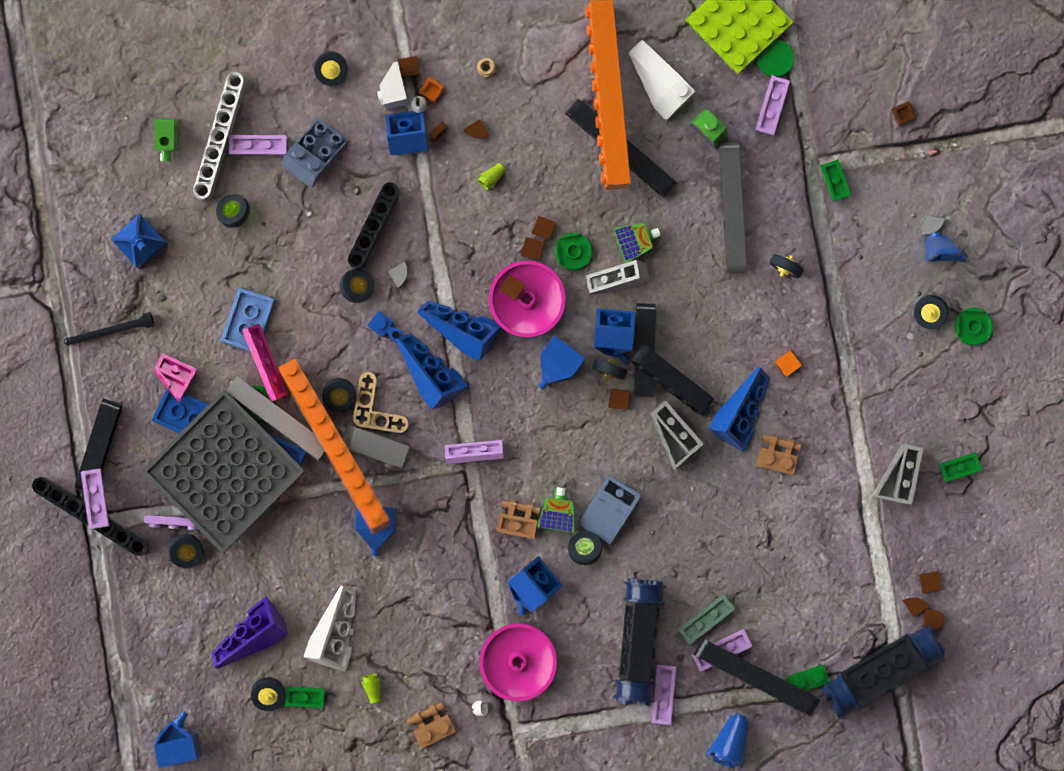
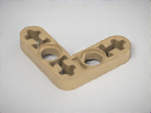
M371 372L363 373L358 384L353 416L354 423L363 428L395 433L405 432L409 427V422L405 417L373 411L377 378ZM367 375H370V378L374 380L373 383L369 384V389H373L372 393L361 391V387L366 388L363 378H367ZM363 394H367L371 398L370 403L367 405L360 403V397ZM358 406L370 408L369 412L365 411L364 416L367 417V421H364L363 424H360V421L357 420V416H361L362 410H358ZM379 416L386 418L387 422L383 427L376 425V418ZM389 417H393V422H398L399 419H402L405 427H401V430H398L397 426L391 425L392 429H388L390 424Z

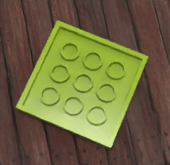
M706 0L685 20L737 75L793 25V21L773 0Z

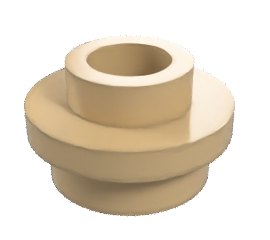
M483 58L478 62L477 71L482 77H490L495 73L496 65L492 59ZM489 65L490 69L488 71H484L483 66Z

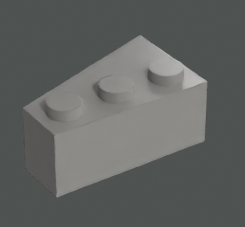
M664 401L650 414L673 470L703 445L701 440L667 401Z
M350 425L347 426L343 441L350 450L351 455L360 457L361 454L366 455V460L378 463V460L385 462V467L394 470L396 466L402 468L409 449L407 445Z
M907 444L901 445L871 497L912 505L923 448Z

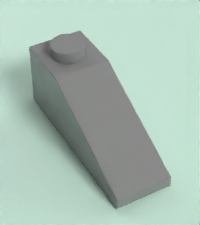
M638 260L586 275L589 294L630 288L650 282L647 264Z

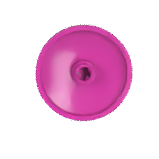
M519 261L508 265L498 273L490 287L489 307L494 320L503 330L517 337L531 338L547 333L558 323L565 308V290L560 278L552 269L539 262ZM509 274L526 284V287L516 301L499 291Z
M514 623L497 629L488 637L480 653L479 665L482 678L492 692L510 701H526L543 693L551 684L556 672L557 658L553 644L541 630L528 624Z

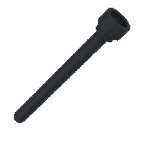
M151 312L144 313L139 319L66 338L64 344L68 346L140 326L142 328H151L155 326Z

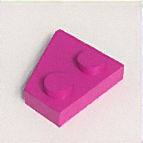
M162 353L154 367V373L176 400L181 402L197 373V369Z

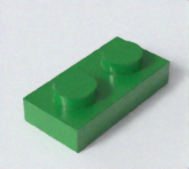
M839 159L820 165L832 202L851 196Z
M976 452L938 464L944 482L982 471Z
M824 664L786 676L790 684L804 691L822 686L823 682L829 683Z
M286 686L285 706L324 708L325 688Z

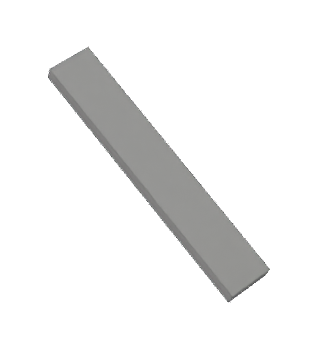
M236 377L228 387L226 392L233 399L317 461L324 454L325 451L311 430L239 377Z

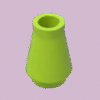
M497 163L480 174L478 182L487 191L490 188L493 189L506 170L500 163Z
M377 673L363 676L361 683L370 703L380 702V677H378Z

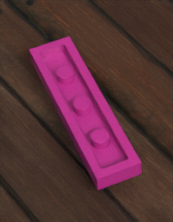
M260 324L242 330L270 400L274 401L288 395Z

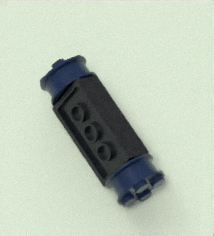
M628 578V582H624L627 585L626 596L622 598V600L626 601L618 676L621 679L614 680L617 682L616 695H613V698L616 699V702H621V704L632 705V702L635 701V703L642 706H651V703L655 702L653 699L654 686H657V683L650 682V678L652 679L654 674V668L651 667L652 659L655 658L656 649L653 647L654 640L657 638L655 624L656 620L659 619V609H657L655 604H665L662 601L663 588H666V586L661 581L647 580V583H644V580Z
M922 624L921 629L915 633H907L840 672V674H837V678L827 684L823 682L824 688H822V692L828 702L832 700L836 716L838 718L842 716L846 720V716L853 711H861L864 707L927 670H931L930 666L939 661L945 662V649L940 642L936 643L935 634L931 627H925Z

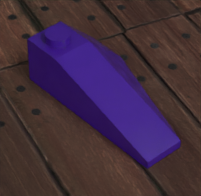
M267 597L251 607L247 612L249 614L242 623L238 622L235 626L237 628L231 636H226L212 652L215 668L219 669L268 648L288 635L284 619Z

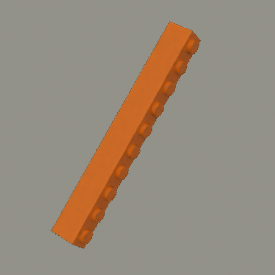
M590 0L588 7H585V17L589 18L587 36L591 38L588 49L589 55H592L593 62H590V71L594 73V80H592V90L596 92L594 110L598 112L595 124L596 128H599L600 133L597 136L598 147H601L599 164L600 166L603 165L601 184H604L605 190L628 189L631 182L613 0Z
M296 359L278 367L280 376L372 534L374 535L390 526L389 518Z

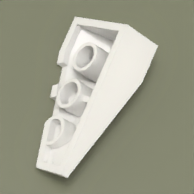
M643 40L628 52L653 108L666 121L694 96L695 91Z
M340 586L309 639L304 654L305 658L330 668L346 671L352 652V647H349L350 635H353L351 620L355 615L356 592Z

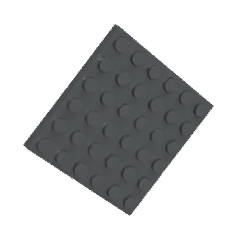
M225 390L142 471L223 554L306 472Z

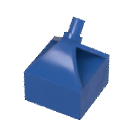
M140 213L111 238L138 269L145 266L168 245Z
M597 308L594 347L608 356L619 358L626 364L630 358L625 352L631 351L633 348L635 312Z
M555 335L541 353L542 377L539 383L541 389H545L552 382L572 379L585 361L582 355Z
M356 507L355 530L370 546L373 556L379 555L381 546L396 532L398 508L382 507L389 518L390 526L373 535Z
M539 556L507 582L511 595L517 602V606H519L518 614L522 616L526 615V609L531 612L534 611L563 586Z
M183 710L178 718H175L164 727L154 743L159 768L196 760L202 756L197 733L184 727V721L189 714Z

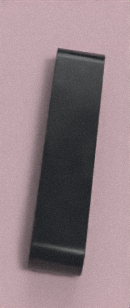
M387 182L382 186L348 256V263L353 269L364 268L395 206L400 193L397 185L392 182ZM392 187L396 192L393 196L389 197L385 194L387 188ZM381 204L387 206V211L383 214L377 212V207ZM371 222H378L379 227L377 230H369ZM369 239L371 242L370 246L362 248L360 246L361 241ZM361 256V264L353 265V257Z
M636 303L635 353L641 345H645L655 352V303ZM635 366L634 397H654V380Z
M641 345L631 359V363L697 414L703 416L713 402L714 398L649 347Z
M103 398L79 469L75 488L83 490L82 471L103 470L122 411L121 403Z

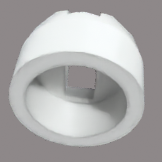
M415 96L411 101L412 110L417 113L425 111L427 108L426 100L422 96Z
M485 700L476 701L473 704V713L476 716L487 715L488 704Z

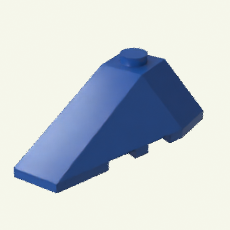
M931 233V236L925 239L926 261H958L968 258V255L948 236H942V233Z
M427 301L417 312L462 353L477 361H480L489 352L501 330L497 322L485 316L479 315V318L468 315L467 311L462 310V313L452 311L449 306Z
M411 333L396 339L417 389L431 410L446 405L467 389L468 385L458 372L453 368L449 369L446 367L439 356L435 358L428 352V347Z
M760 367L754 370L719 409L709 426V429L717 438L745 452L754 435L755 429H752L755 418L759 417L758 406L760 401L764 400L770 379Z

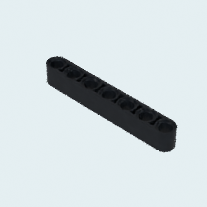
M577 99L565 114L597 141V136L600 133L599 128H596L595 119L598 117V114L583 101ZM626 139L629 170L657 194L666 198L677 185L676 181Z
M38 477L33 481L32 489L35 493L89 526L84 500L49 478ZM42 480L46 482L47 486L44 491L38 488V484ZM57 491H61L63 494L60 501L55 500L54 497ZM73 501H77L79 504V508L75 512L71 510V503ZM109 516L108 520L111 523V530L109 532L104 531L103 527L94 529L133 555H145L149 551L150 545L146 539ZM122 531L128 535L125 542H121L119 539V534ZM139 541L144 545L142 552H137L135 549V545Z
M701 638L693 653L694 656L811 717L820 702L819 698L704 638Z

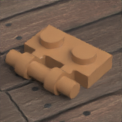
M764 434L762 442L769 443L768 449L760 447L756 466L794 475L798 456L791 455L792 449L800 451L801 443L794 442L793 439L777 438V435L773 434L771 436ZM775 445L786 447L785 453L774 451Z
M503 500L501 507L509 510L508 514L500 513L496 532L534 539L538 520L530 518L531 513L539 515L540 507L533 506L532 503L522 504L517 503L516 500ZM514 510L526 512L525 518L513 516Z
M442 702L437 705L432 704L429 706V709L421 713L416 712L413 714V717L407 719L410 726L416 723L419 726L413 733L421 749L456 732L449 715L446 714L440 717L438 713L445 709ZM433 715L435 720L425 725L423 720Z

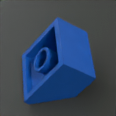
M411 111L385 115L390 156L428 151L423 112Z

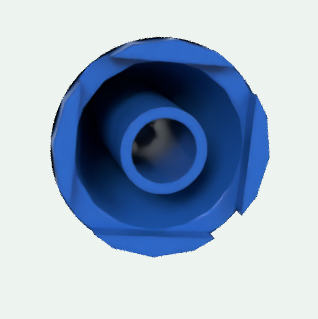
M736 713L735 716L731 715L708 749L706 753L707 758L711 755L716 763L729 768H734V765L739 766L738 770H742L749 725L744 715Z

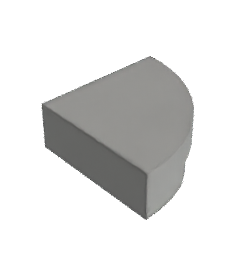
M926 215L922 235H930L938 231L943 225L945 218Z
M405 262L388 271L398 288L404 284L407 277Z

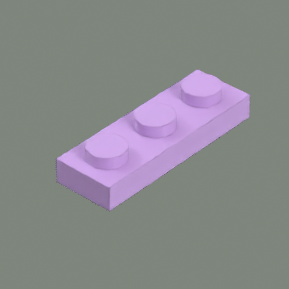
M771 76L755 131L774 136L789 86V80Z
M229 135V155H285L287 153L286 135Z
M502 440L445 445L446 464L504 459Z
M101 469L82 471L81 476L89 529L108 527L109 520Z
M144 516V523H149V527L161 528V524H167L170 529H180V525L188 526L187 530H199L188 518Z
M744 629L714 643L735 655L752 647ZM693 653L691 654L700 672L713 666L694 656Z
M657 665L655 678L657 686L654 688L653 699L655 702H653L651 723L671 725L676 666Z

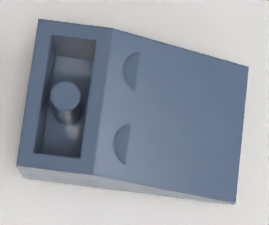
M317 118L285 154L281 166L312 188L347 144L348 139L320 118Z
M608 475L578 522V525L611 544L641 495Z

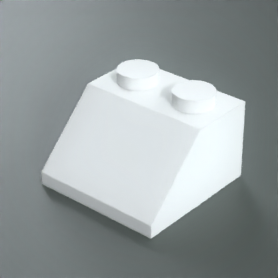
M398 62L392 64L380 84L381 91L377 92L380 104L385 106L386 110L408 105Z

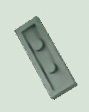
M722 594L678 628V631L690 645L733 612L735 608L725 595Z

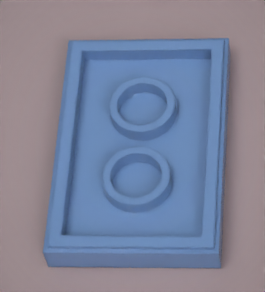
M239 287L220 342L250 351L242 330L260 324L264 334L275 299Z

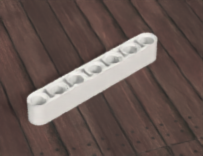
M237 72L229 74L226 79L194 185V195L201 201H208L213 196L229 143V135L232 133L245 90L246 82L242 75ZM239 78L241 79L240 85L232 86V80ZM230 96L235 97V102L232 105L226 104V100ZM228 114L230 116L229 121L222 123L220 121L221 117ZM217 133H224L222 141L215 140ZM218 151L219 156L213 160L210 159V153ZM207 169H213V175L206 178L204 172ZM202 187L208 188L205 196L199 195V190Z

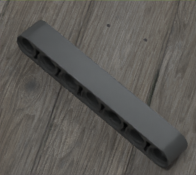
M739 142L719 143L727 274L746 273L747 262Z

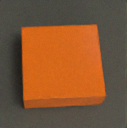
M428 77L419 94L436 103L445 86Z
M791 350L775 361V364L785 377L802 366Z

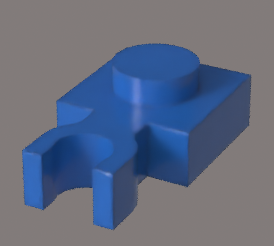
M377 311L367 327L381 337H384L386 333L389 334L390 339L396 342V339L393 338V333L399 332L401 335L403 333L397 328H392L391 326L394 321L380 311Z

